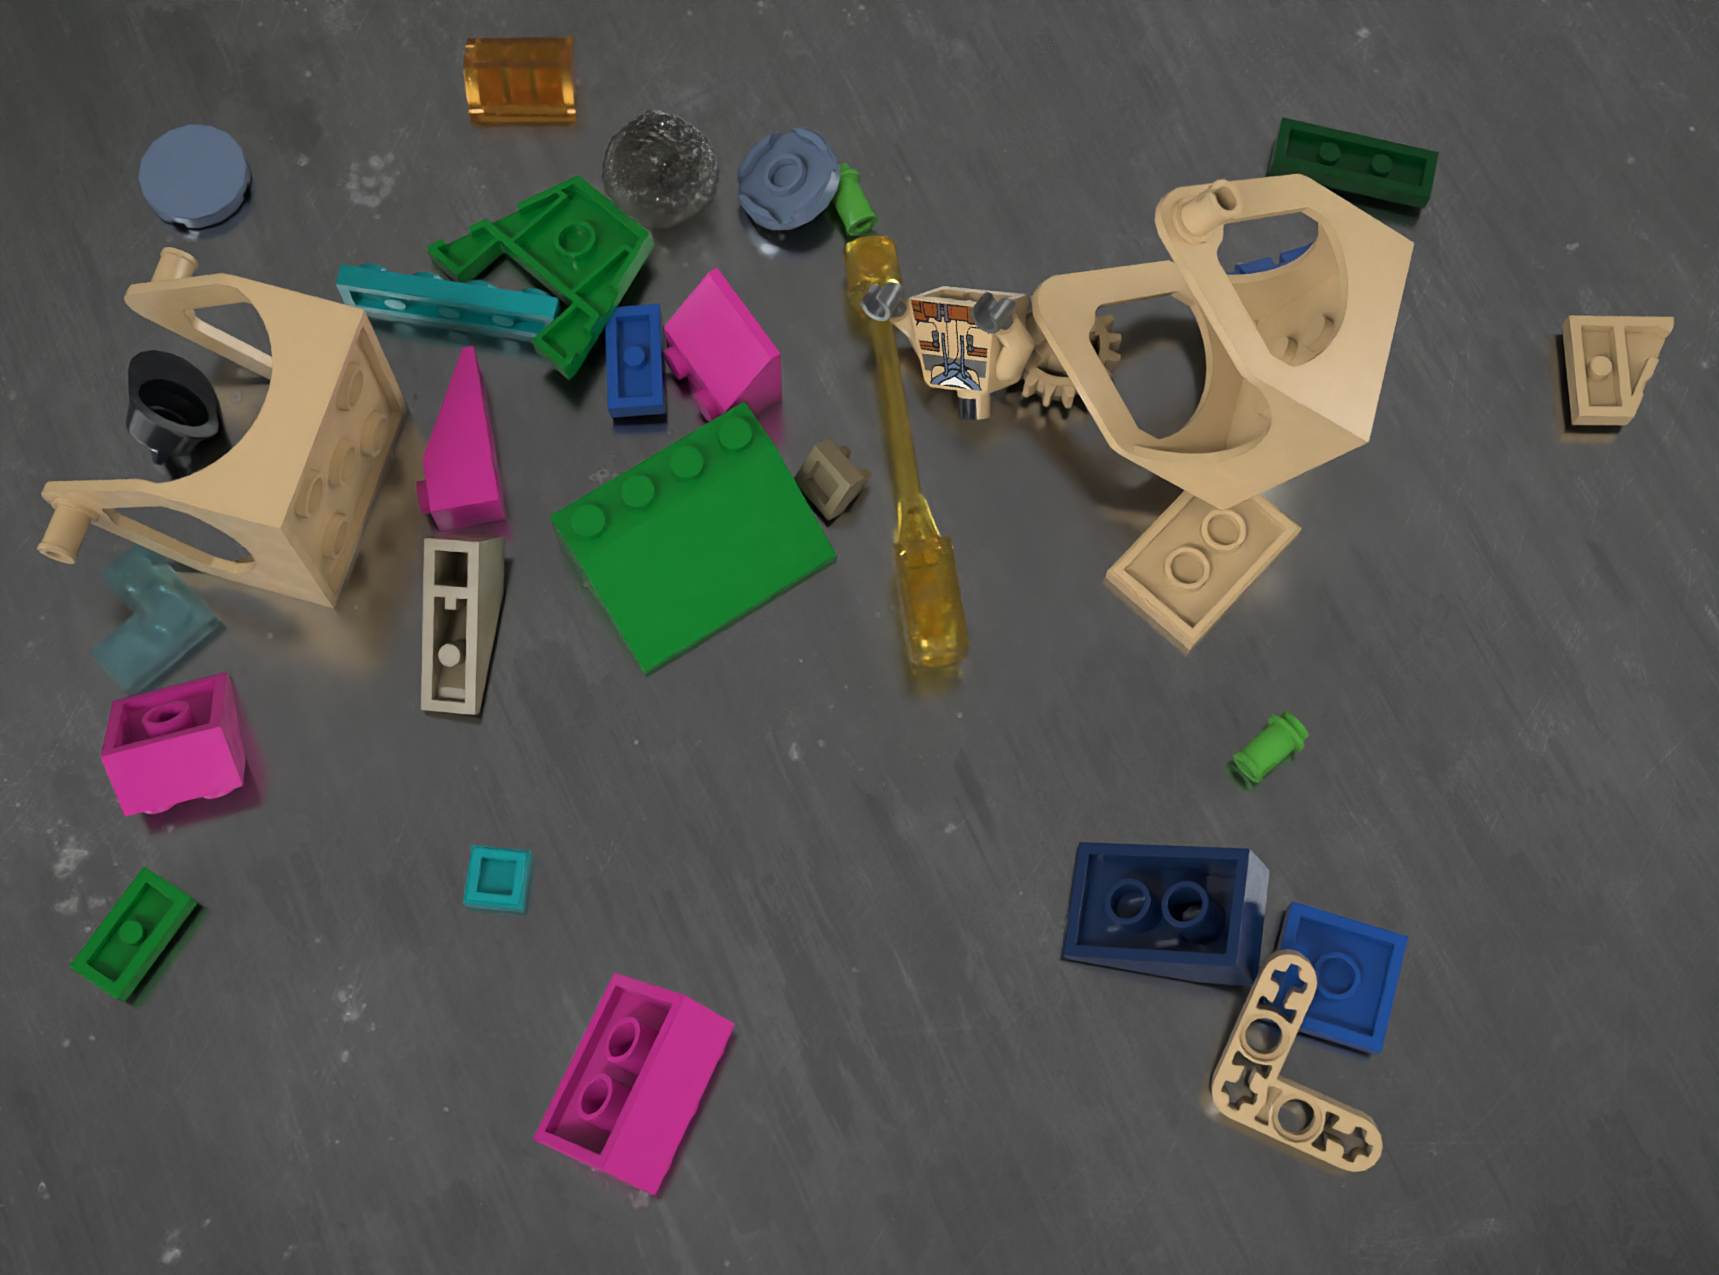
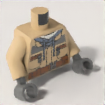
M888 282L882 289L879 285L872 284L861 300L863 310L867 315L878 321L889 319L908 337L921 362L924 381L930 387L957 390L958 415L960 419L980 420L990 417V393L1018 382L1035 347V341L1026 328L1027 294L942 286L910 297L909 300H901L904 296V289L899 283Z

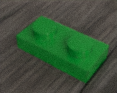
M143 866L69 967L115 999L125 1003L197 905L198 901Z

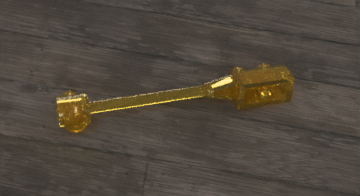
M881 235L865 236L851 241L843 248L842 254L850 303L853 307L863 310L861 300L872 284H877L882 289L886 283L896 282L903 287L896 242L892 238ZM870 317L900 497L897 503L896 543H893L892 559L910 667L915 670L948 668L966 660L970 646L951 536L940 537L926 498L922 496L893 323L889 319L878 321Z

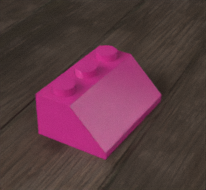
M614 972L533 1140L655 1196L664 1176L670 1169L672 1158L686 1128L697 1111L700 1098L715 1066L724 1053L725 1045L735 1024L686 995Z

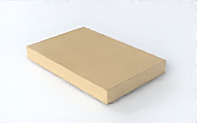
M1184 490L1111 566L1105 578L1187 649L1191 650L1299 535L1302 528L1261 493L1223 511Z

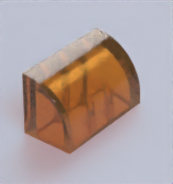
M574 37L467 38L463 75L471 122H575L577 120V67Z

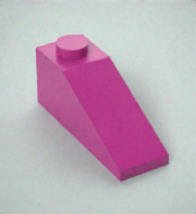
M474 346L464 347L461 350L422 459L425 480L416 482L421 512L423 515H432L440 532L506 520L483 374Z

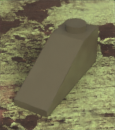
M448 532L424 538L421 710L470 715L480 713L503 596L505 536Z

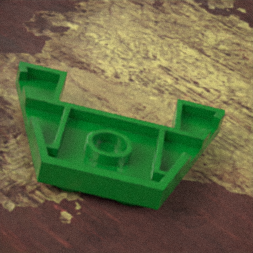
M580 175L517 203L519 211L493 223L485 218L468 226L470 234L449 244H446L443 238L426 248L431 261L455 282L467 283L474 279L499 256L507 253L569 307L531 341L536 352L568 380L580 368L655 246L649 231Z

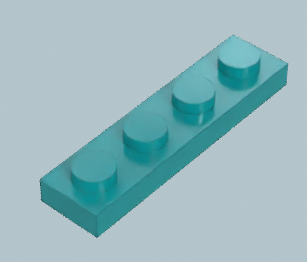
M364 263L359 267L341 264L336 280V286L345 305L364 309L366 312L527 337H535L562 314L558 298L552 297L539 289L526 288L519 292L499 289L495 285L482 280H470L467 283L444 280L440 276L429 272H416L413 275L395 273L380 265Z

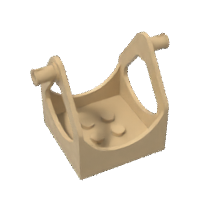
M1302 174L1237 181L1222 179L1210 184L1177 187L1160 199L1155 210V224L1158 235L1174 262L1166 260L1053 275L1039 284L1033 293L1032 310L1027 312L1026 328L1033 337L1035 346L1043 345L1048 341L1109 446L1121 456L1224 511L1369 443L1414 242ZM1302 212L1318 222V235L1311 247L1300 257L1281 267L1252 274L1230 275L1225 273L1218 261L1217 249L1223 239L1224 224ZM1171 295L1190 306L1197 320L1205 347L1206 381L1200 403L1190 420L1173 435L1157 439L1137 427L1089 340V332L1095 323L1097 308Z
M164 247L151 281L131 284L124 296L125 303L139 315L269 379L270 386L265 402L251 428L228 453L203 470L189 476L163 483H154L141 479L48 481L44 485L41 496L55 510L37 550L51 559L74 564L91 523L200 572L334 608L408 411V405L364 309L235 275L219 273L192 277L199 265L198 261L182 250ZM240 302L252 304L263 319L268 331L272 357L200 320L195 315L194 309ZM162 506L188 513L224 532L246 548L251 555L235 561L214 557L118 513L115 508Z

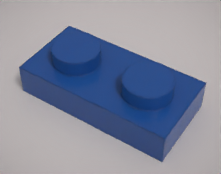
M660 304L616 307L605 325L607 399L610 416L614 418L666 414L665 369L662 353L664 351L663 317Z

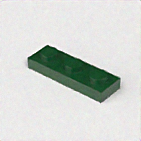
M1282 117L1276 135L1269 174L1277 176L1302 174L1322 186L1425 209L1431 198L1439 152Z

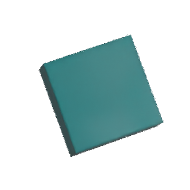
M472 845L463 904L471 908L525 913L533 858L532 852L529 850Z

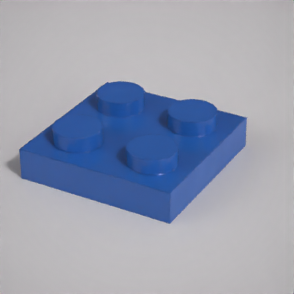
M1292 901L1287 906L1276 951L1290 949L1300 952L1309 959L1314 967L1317 978L1315 995L1298 1031L1374 1055L1381 1053L1409 936ZM1290 964L1285 972L1275 969L1272 976L1278 981V993L1273 1003L1266 997L1263 1001V1004L1274 1006L1288 1018L1291 1017L1294 1010L1284 1008L1282 1002L1291 986L1301 989L1305 983L1299 978L1297 973L1298 966ZM1260 1018L1261 1020L1277 1024L1271 1019Z

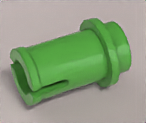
M847 163L839 164L841 174L838 189L832 198V202L846 226L847 233L850 236H857L873 228L879 218L873 212L859 185L861 176L858 170L851 169Z
M1284 711L1280 716L1271 715L1267 719L1268 726L1243 749L1233 755V758H1235L1234 762L1238 768L1255 783H1260L1263 777L1292 751L1300 753L1304 749L1303 741L1309 737V734L1304 725L1288 711Z

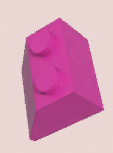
M718 268L713 269L706 274L664 326L667 349L662 353L673 374L679 380L687 377L696 389V392L693 393V398L709 422L744 401L756 417L782 401L781 354Z
M227 672L112 701L100 757L125 817L142 812L147 814L161 813L172 808L176 803L199 797L207 799L219 798L230 793L234 788L243 786L246 756L231 681Z

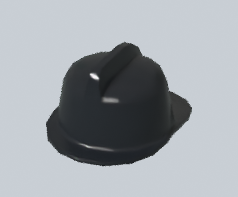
M158 350L143 351L131 359L128 368L130 402L125 422L126 428L131 437L150 450L153 464L161 466L169 456H186L194 451L203 439H210L217 434L219 423L217 420L215 393L211 382L199 368L173 353Z

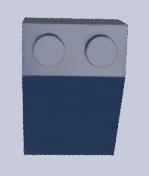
M1079 842L1063 956L1066 959L1194 982L1253 986L1259 972L1270 871L1249 848Z

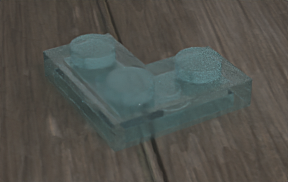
M136 544L99 574L132 610L134 615L93 647L89 653L129 696H134L222 622L159 553Z

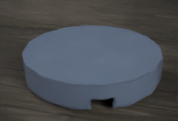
M189 124L169 130L152 142L141 159L138 179L143 196L161 219L170 223L172 221L184 223L186 227L202 228L219 223L238 210L244 200L243 193L246 190L247 183L248 185L250 184L251 173L242 148L228 133L209 125Z
M803 127L791 128L794 133H786L784 135H780L777 131L764 137L749 150L738 169L736 180L740 185L737 198L739 204L756 224L770 230H791L812 221L827 208L838 189L841 170L836 153L826 140L815 131Z

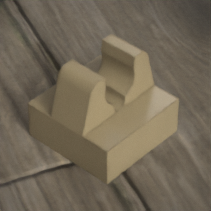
M830 438L814 445L794 477L798 487L827 520L842 514L871 477L867 469L859 472L848 458L852 452L848 447H837Z

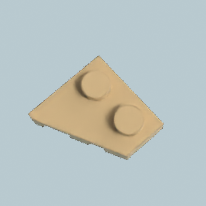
M1569 315L1562 324L1572 425L1627 426L1637 412L1644 396L1643 390L1645 385L1652 377L1659 361L1657 358L1661 348L1673 329L1674 317Z

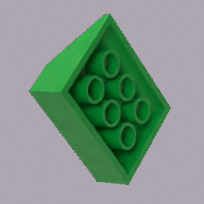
M745 401L549 516L558 542L645 675L837 559V554L779 451Z

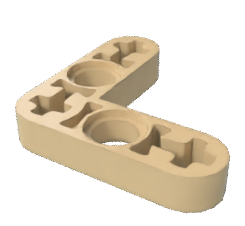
M1290 949L1278 950L1269 955L1262 964L1213 1073L1211 1090L1214 1104L1228 1118L1343 1170L1352 1172L1365 1171L1375 1165L1381 1156L1383 1148L1381 1134L1373 1119L1360 1110L1279 1075L1315 995L1317 978L1314 967L1306 956ZM1290 964L1298 966L1297 973L1299 978L1305 983L1301 989L1291 986L1282 1002L1284 1008L1294 1010L1291 1017L1288 1018L1274 1006L1258 1004L1261 996H1265L1272 1003L1274 1002L1279 990V984L1277 979L1272 976V973L1275 969L1285 972ZM1256 1019H1271L1279 1025L1282 1034L1280 1041L1275 1047L1269 1050H1259L1248 1043L1245 1036L1246 1030L1251 1022ZM1239 1051L1250 1061L1269 1065L1266 1072H1262L1254 1065L1249 1076V1087L1255 1093L1252 1098L1242 1096L1238 1103H1233L1229 1101V1091L1223 1084L1226 1080L1236 1083L1245 1067L1244 1061L1242 1059H1234L1235 1053ZM1292 1099H1300L1310 1104L1314 1115L1309 1126L1296 1131L1284 1127L1278 1120V1113L1285 1102ZM1331 1112L1335 1114L1330 1119L1331 1126L1345 1134H1351L1355 1127H1361L1364 1140L1369 1144L1366 1149L1355 1147L1351 1154L1344 1153L1342 1140L1326 1131L1324 1132V1142L1322 1144L1316 1142L1315 1140L1323 1131L1325 1113Z

